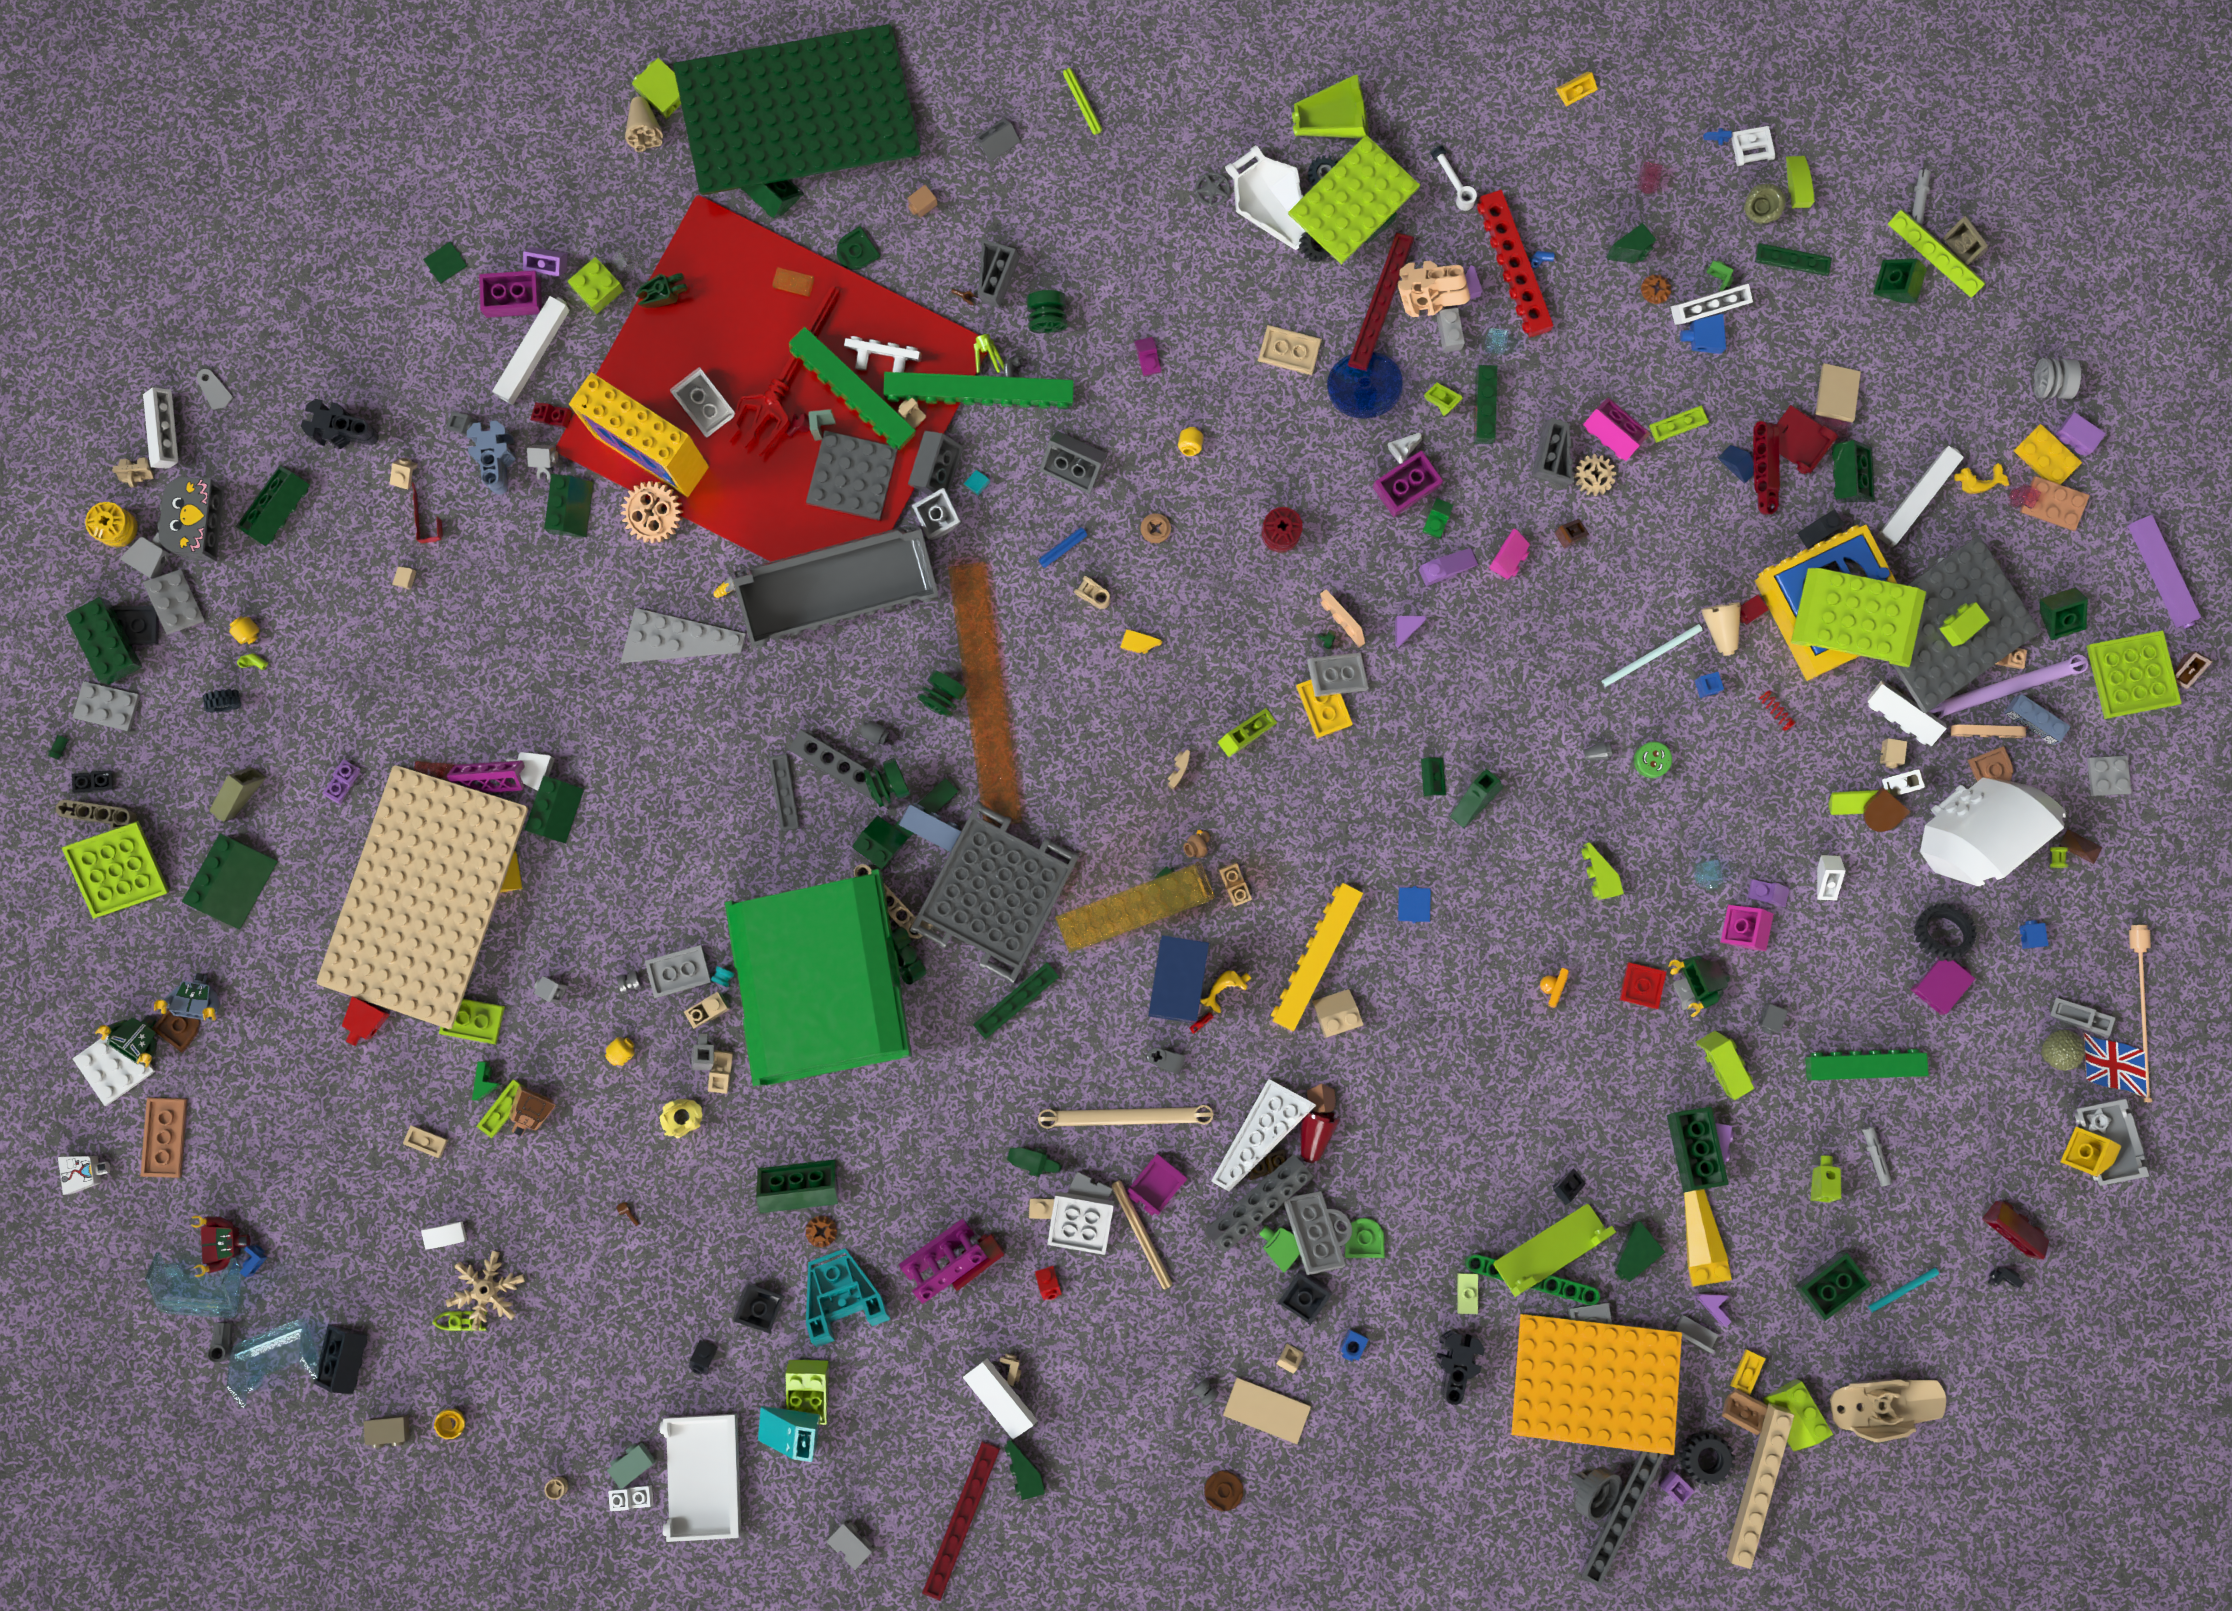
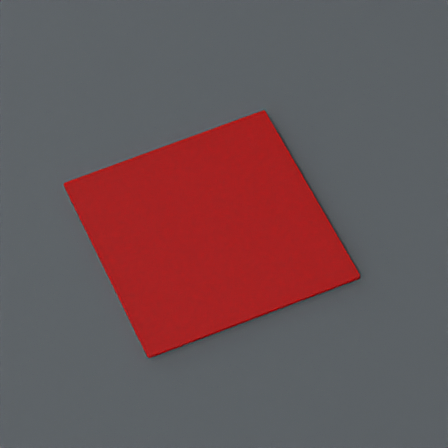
M697 195L648 280L650 281L659 274L670 277L677 273H683L684 279L675 283V286L686 284L688 290L678 294L679 298L676 303L656 308H644L638 305L640 301L645 299L638 298L596 376L688 434L709 468L689 497H686L596 439L576 413L572 416L568 428L565 429L557 443L556 451L559 455L628 490L635 491V485L641 488L640 484L642 482L648 484V481H653L654 485L656 482H660L661 487L667 485L666 491L673 489L672 496H678V499L675 500L676 503H682L678 510H682L683 513L678 514L679 516L770 562L892 530L915 489L908 485L924 432L930 431L945 434L961 402L945 404L944 401H937L935 404H929L918 400V408L926 415V419L915 428V436L900 451L898 450L881 520L877 521L806 503L822 440L815 441L810 430L808 432L797 430L791 437L785 431L762 456H759L758 451L761 441L769 438L778 423L775 418H770L756 434V439L751 445L744 449L745 436L751 430L757 410L748 409L739 424L741 432L732 442H729L728 436L733 418L706 438L671 393L670 389L700 367L734 412L742 396L764 394L765 391H770L768 386L773 385L771 383L772 379L778 378L791 355L789 342L804 327H807L829 286H834L840 292L816 332L815 337L898 414L899 406L905 400L890 402L888 399H884V372H893L895 358L871 353L868 357L866 370L856 369L858 352L853 349H847L844 346L845 338L851 339V336L862 338L864 342L877 340L881 342L880 345L888 346V343L899 345V348L906 349L907 346L917 348V351L922 354L921 361H906L904 373L976 376V357L973 344L977 343L976 337L980 335ZM979 350L981 367L988 352L982 353ZM801 359L787 384L789 390L783 392L785 397L780 398L782 400L781 406L791 421L790 426L792 425L794 414L800 417V414L805 413L809 415L811 411L832 410L836 424L822 425V438L824 431L889 445L883 435L879 436L872 429L874 426L869 422L865 423L859 417L860 413L855 409L851 410L845 404L846 400L841 396L837 397L831 391L832 387L827 383L823 384L818 379V374L814 370L809 371ZM647 494L645 498L651 501V497ZM663 504L662 507L667 509V506Z

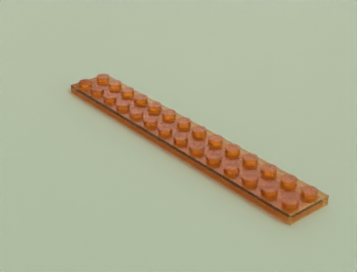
M979 562L948 567L964 687L967 689L966 701L980 801L983 803V806L1004 817L1012 818L1010 824L1022 823L986 563ZM982 814L983 820L992 824L993 826L996 827L1002 825L1001 823L993 820L992 818Z

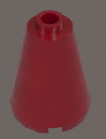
M1310 1111L1301 1120L1300 1156L1304 1158L1305 1162L1314 1164L1315 1161L1320 1160L1340 1122L1339 1116L1334 1118L1335 1114L1332 1112L1318 1113Z

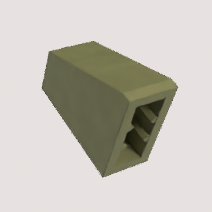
M252 767L229 774L209 811L223 822L234 819L266 778Z

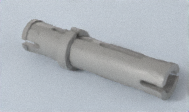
M1919 170L1917 186L1914 188L1916 194L1912 218L1921 226H1923L1927 194L1930 191L1928 185L1931 171L1924 170V173L1923 170Z
M1875 1126L1862 1129L1868 1145L1866 1149L1870 1151L1880 1186L1893 1184L1881 1149L1883 1146L1882 1143H1879Z

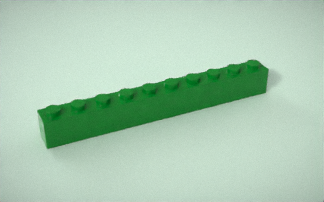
M884 372V399H888L890 402H898L899 400L909 401L913 398L916 402L921 400L929 404L944 401L945 404L963 402L964 405L982 403L984 406L1001 404L1003 407H1011L1014 404L1020 405L1023 408L1037 405L1039 408L1044 409L1050 408V406H1057L1058 409H1068L1073 404V380Z

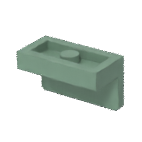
M832 410L809 412L810 431L814 440H822V425L836 424Z

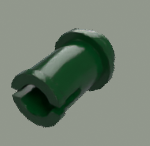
M57 735L51 750L47 751L49 752L48 756L60 760L70 739Z

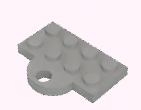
M1321 1191L1287 1199L1284 1205L1306 1274L1310 1275L1343 1268L1345 1262L1340 1248L1349 1241L1352 1235V1226L1347 1216L1338 1210L1327 1209ZM1337 1223L1345 1226L1344 1232L1338 1230Z

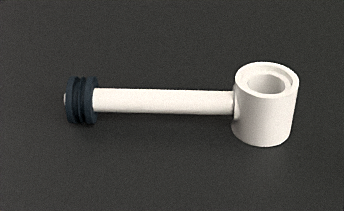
M1437 146L1430 152L1434 160H1439L1456 188V204L1458 208L1464 211L1470 210L1474 206L1477 197L1475 189L1470 186L1463 187L1445 157L1447 151L1444 146ZM1462 197H1469L1470 200L1465 201L1462 199Z

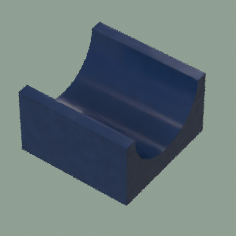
M1162 935L1148 1017L1191 1024L1197 1022L1209 943Z

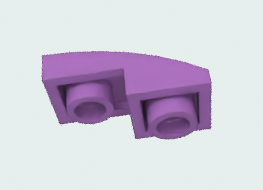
M343 759L332 774L333 779L322 792L323 795L341 804L357 778L360 769Z

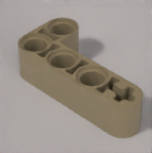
M61 800L56 805V813L59 816L109 824L110 830L137 821L136 814L124 808L71 800ZM74 808L75 812L66 811V809ZM89 808V815L85 816V811ZM108 811L109 815L104 819V813ZM127 813L128 818L123 822V816Z

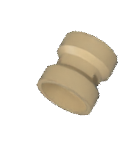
M561 1476L553 1478L545 1486V1494L552 1500L561 1498L568 1490V1482Z

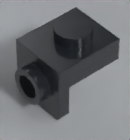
M1998 1267L1989 1274L1990 1280L1988 1283L1998 1286L2003 1279L2013 1287L2021 1289L2025 1282L2019 1278L2020 1274L2016 1271Z
M699 1340L690 1359L689 1368L696 1374L707 1375L718 1347Z

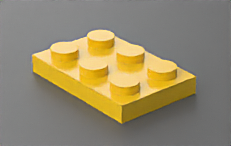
M2039 424L2013 450L2043 479L2059 485L2082 463L2042 424Z
M1312 680L1296 685L1316 739L1353 725L1341 694L1315 697Z

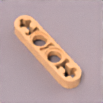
M1950 726L1951 736L2026 737V727Z

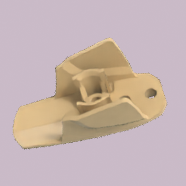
M1882 1379L1855 1382L1835 1390L1829 1399L1832 1419L1839 1428L1854 1431L1857 1436L1873 1442L1908 1437L1913 1432H1916L1914 1424L1940 1419L1943 1417L1946 1409V1395L1937 1380ZM1858 1403H1861L1862 1408L1860 1410H1857L1856 1408ZM1839 1405L1844 1407L1841 1412L1837 1411Z

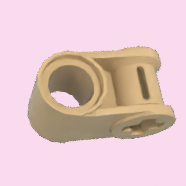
M1084 576V581L1078 589L1074 590V593L1099 609L1107 608L1110 604L1109 592L1092 579ZM1100 595L1107 597L1106 601L1102 603L1096 599Z

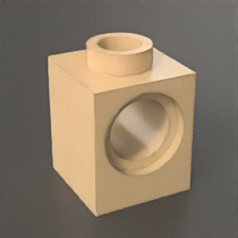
M1889 738L1882 741L1881 753L1883 755L1880 757V763L1886 764L1885 767L1897 769V766L1905 764L1907 741Z

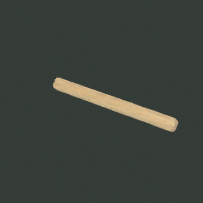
M1120 1180L1114 1182L1111 1186L1162 1288L1167 1289L1171 1287L1172 1282Z

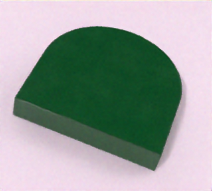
M861 226L843 236L838 242L836 251L838 260L848 269H862L881 257Z

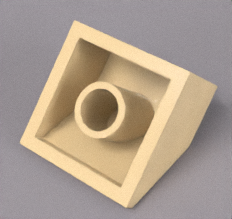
M1349 989L1312 1001L1324 1038L1363 1026L1357 1005Z

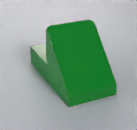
M1436 498L1422 532L1440 539L1450 517L1453 504Z
M477 1062L472 1095L473 1101H481L502 1085V1083L487 1082V1079L492 1075L490 1062Z

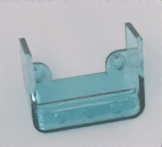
M156 1252L145 1280L159 1311L166 1314L233 1318L238 1310L242 1275L239 1273L240 1270L235 1258L230 1259L227 1269L222 1271L220 1277H195V1275H184L183 1270L177 1264H165L161 1253Z
M304 1319L295 1320L239 1342L232 1348L226 1388L241 1408L246 1407L247 1392L258 1389L263 1382L264 1375L299 1362L301 1368L306 1369L314 1380L318 1378L319 1354Z

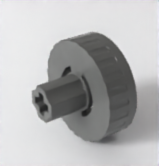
M1603 1466L1594 1469L1588 1476L1579 1471L1574 1475L1571 1485L1578 1490L1575 1500L1576 1510L1591 1521L1595 1522L1603 1519L1612 1510L1619 1498L1622 1487L1621 1478Z

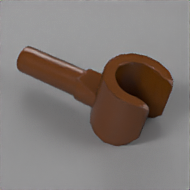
M953 288L951 290V293L962 297L969 305H974L969 299L972 297L977 298V296L971 291L964 293Z
M627 1202L617 1205L616 1209L619 1215L626 1213L635 1226L640 1224L632 1214L630 1207L627 1206Z

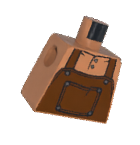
M519 1085L509 1113L510 1119L516 1122L512 1132L522 1136L527 1127L537 1130L554 1109V1101Z

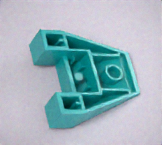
M845 1248L808 1262L806 1327L811 1343L816 1348L835 1341L830 1322L864 1310L867 1321L871 1326L891 1320L885 1300ZM846 1253V1256L812 1268L813 1265Z

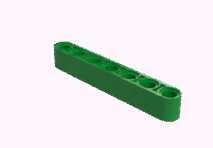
M1473 1253L1466 1257L1465 1266L1468 1270L1503 1280L1498 1271L1494 1274H1491L1489 1271L1490 1265L1497 1261L1496 1259ZM1473 1258L1479 1259L1477 1268H1472L1470 1265V1261ZM1553 1275L1548 1276L1531 1287L1534 1290L1587 1305H1594L1600 1299L1597 1289ZM1553 1279L1555 1287L1548 1290L1547 1282ZM1568 1285H1573L1574 1292L1571 1295L1566 1294V1287ZM1588 1290H1591L1593 1292V1297L1591 1300L1587 1301L1585 1299V1293Z

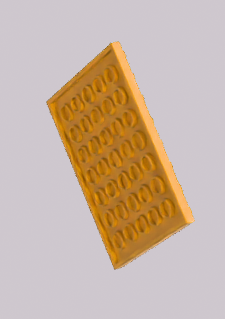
M1520 1314L1511 1435L1674 1455L1682 1332Z

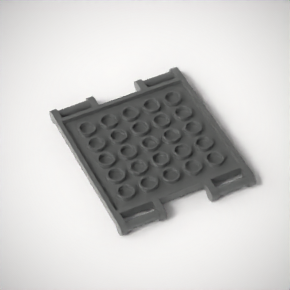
M977 801L910 931L913 933L917 932L933 940L942 948H945L951 935L985 952L978 967L986 968L1008 979L1007 982L1013 984L1080 854L1077 852L1073 853L1050 841L1051 839L1048 837L1044 838L1039 849L1005 832L1012 818L1004 817L983 806L982 802ZM978 812L1001 823L1000 829L976 817ZM1046 848L1070 859L1069 863L1066 864L1045 853ZM923 920L945 931V935L942 937L920 925L921 921ZM990 956L1014 967L1012 973L988 961Z

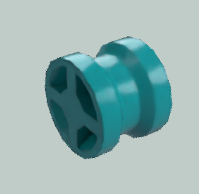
M717 966L716 974L712 976L711 980L728 988L730 985L729 980L735 973Z

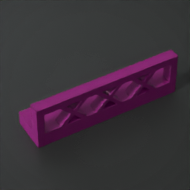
M523 760L454 765L447 774V777L451 783L458 785L457 781H460L467 785V788L483 793L519 791L525 788L520 777V773L525 768ZM514 778L516 784H511L506 779ZM495 779L501 784L496 786L489 782V780ZM477 780L484 785L479 787L472 781Z

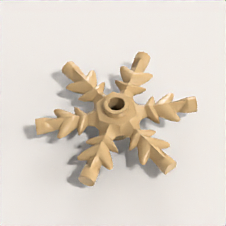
M492 1251L490 1262L485 1259L484 1262L487 1270H483L486 1275L484 1279H478V1271L474 1274L472 1265H469L468 1269L461 1262L455 1265V1268L462 1273L458 1278L468 1280L466 1284H473L474 1289L471 1292L464 1289L465 1293L455 1291L454 1294L457 1297L447 1299L446 1305L451 1307L458 1304L460 1309L466 1301L469 1305L472 1299H476L478 1305L472 1308L476 1311L469 1317V1319H474L471 1327L472 1330L479 1331L481 1320L486 1322L484 1311L488 1312L485 1307L488 1302L493 1303V1310L497 1307L499 1317H502L503 1313L510 1320L516 1316V1313L509 1308L513 1303L503 1301L505 1297L498 1298L497 1292L500 1289L507 1292L506 1288L516 1290L515 1284L525 1282L523 1274L512 1278L513 1273H510L505 1280L502 1276L499 1283L493 1281V1276L498 1274L495 1271L502 1264L501 1262L497 1263L500 1252ZM483 1287H487L485 1294L481 1292Z

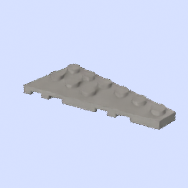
M635 608L621 663L742 653L746 634Z

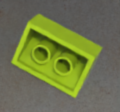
M1794 1379L1762 1398L1767 1406L1771 1403L1785 1407L1794 1414L1787 1440L1793 1452L1817 1445L1833 1435L1802 1381Z

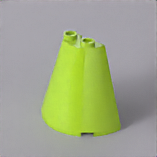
M1358 74L1294 104L1295 112H1292L1294 124L1296 123V125H1293L1295 137L1316 136L1357 139L1369 137L1366 108Z

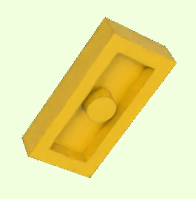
M1745 1349L1730 1386L1750 1395L1766 1358Z

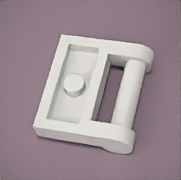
M1769 126L1732 132L1731 139L1737 166H1742L1748 162L1775 159ZM1763 147L1766 149V152L1743 155V151Z

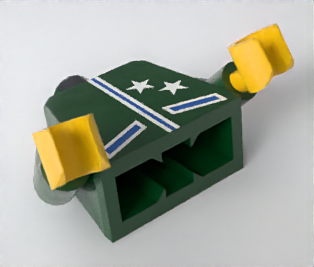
M1701 956L1686 958L1682 960L1683 962L1672 960L1668 967L1674 965L1677 968H1673L1670 973L1673 975L1678 974L1680 968H1682L1696 1001H1700L1699 1004L1691 1003L1688 1006L1687 1010L1690 1008L1696 1009V1012L1691 1014V1017H1695L1700 1012V1009H1706L1721 999L1724 994L1723 990L1728 987L1730 976L1727 972H1722L1719 963L1709 961Z
M149 1015L141 1022L132 1017L129 1020L124 1019L107 1026L101 1025L95 1032V1034L101 1033L103 1035L101 1040L107 1038V1045L137 1065L140 1062L146 1063L145 1067L148 1068L151 1060L156 1055V1032L151 1029L156 1020Z

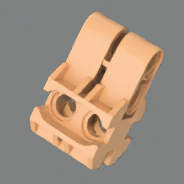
M1424 261L1423 268L1415 269L1414 262L1408 263L1400 269L1402 281L1398 282V287L1405 312L1411 317H1419V312L1422 309H1428V316L1435 315L1443 309V306L1461 305L1470 300L1464 269L1460 265L1438 267L1432 261Z

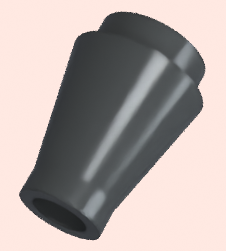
M1603 741L1583 750L1585 761L1608 760L1609 757H1613L1609 742L1605 743Z

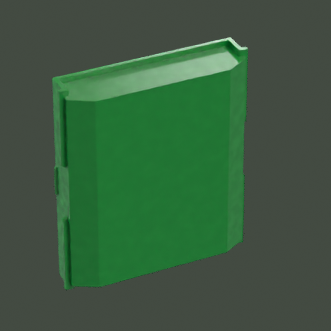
M880 869L871 870V874L752 900L725 902L734 967L738 972L744 1011L743 1026L753 1086H768L912 1057L899 979L900 970L897 952L894 949L883 876Z

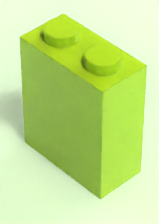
M659 58L651 61L647 69L634 78L632 82L634 89L664 118L667 119L681 105L675 73Z

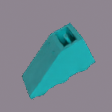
M761 1406L758 1441L791 1459L812 1462L817 1449L820 1415Z

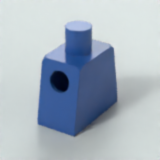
M1719 314L1693 320L1690 324V330H1681L1680 341H1691L1692 351L1722 354L1726 349L1724 315Z

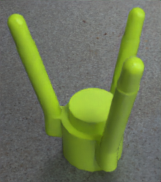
M990 334L976 337L977 343L973 345L977 373H980L979 350L982 353L989 352L998 373L1000 368L997 360L1004 370V362Z

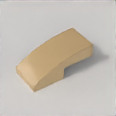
M714 1050V1064L709 1073L708 1092L728 1093L734 1052Z

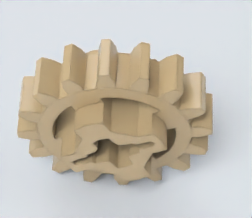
M1593 454L1591 459L1589 456H1586L1584 461L1580 460L1579 466L1575 468V471L1578 473L1574 475V478L1578 479L1575 484H1581L1582 486L1580 491L1586 489V495L1593 492L1594 496H1597L1598 492L1603 495L1606 492L1605 489L1610 490L1612 487L1610 484L1615 482V479L1612 477L1616 475V472L1611 471L1615 466L1608 465L1609 459L1604 461L1603 455L1598 459L1596 454ZM1587 465H1590L1589 470L1583 471ZM1606 479V482L1600 486L1601 480Z

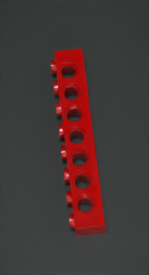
M1502 189L1481 196L1477 204V210L1480 215L1483 214L1485 220L1483 221L1484 229L1486 232L1489 231L1491 235V247L1497 251L1496 260L1498 265L1503 267L1504 281L1510 285L1509 294L1511 299L1516 301L1517 306L1515 309L1517 315L1521 316L1524 322L1522 323L1524 333H1528L1529 338L1551 331L1554 325ZM1495 211L1499 216H1493L1490 212ZM1497 228L1503 229L1505 233H1499ZM1503 245L1510 246L1511 250L1504 249ZM1510 262H1515L1518 267H1512ZM1516 279L1523 280L1524 284H1518ZM1522 296H1528L1531 301H1525ZM1529 313H1535L1537 318H1531Z

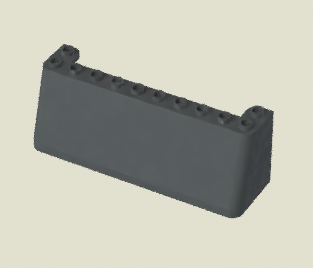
M915 524L730 573L751 646H756V648L767 646L770 638L779 640L784 638L785 634H801L807 628L816 630L821 628L822 624H838L844 618L853 620L858 618L859 614H875L881 608L890 610L895 608L896 604H912L915 599L923 600L924 603L934 601V597L938 596L922 530Z

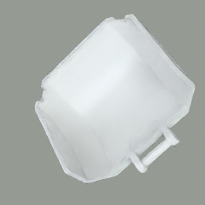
M1981 778L1969 789L1959 785L1953 794L1941 804L1935 805L1931 809L1935 817L1925 825L1920 852L1935 873L1980 886L1985 884L1986 879L1996 877L1998 880L2006 877L2064 828L2062 819L2066 817V811L2049 795L2035 787L2007 780Z

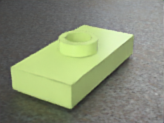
M1457 1273L1458 1314H1478V1274Z

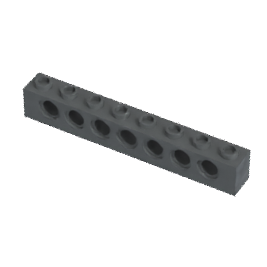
M1639 1452L1621 1489L1619 1498L1610 1511L1581 1570L1580 1575L1582 1578L1598 1587L1601 1586L1665 1454Z

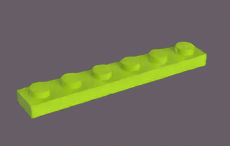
M1903 209L1888 223L1893 230L1971 298L1986 284L1981 277Z

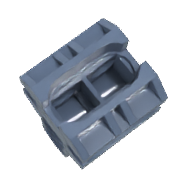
M490 421V431H484L481 428L480 422L473 423L467 430V438H471L476 443V446L468 447V452L480 464L483 483L495 494H504L508 489L506 467H509L516 459L515 452L512 453L507 444H514V437L498 421Z

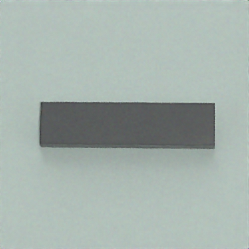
M788 754L770 756L768 758L780 830L785 832L800 829Z

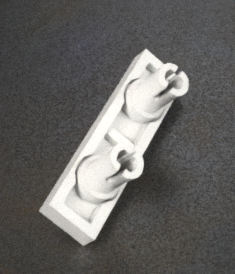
M851 336V339L845 338L844 346L847 349H853L858 352L856 369L866 370L868 357L871 353L895 358L893 372L904 373L905 363L908 360L921 361L922 354L915 347L907 346L906 349L899 348V345L888 343V346L880 345L881 342L877 340L864 342L860 337Z

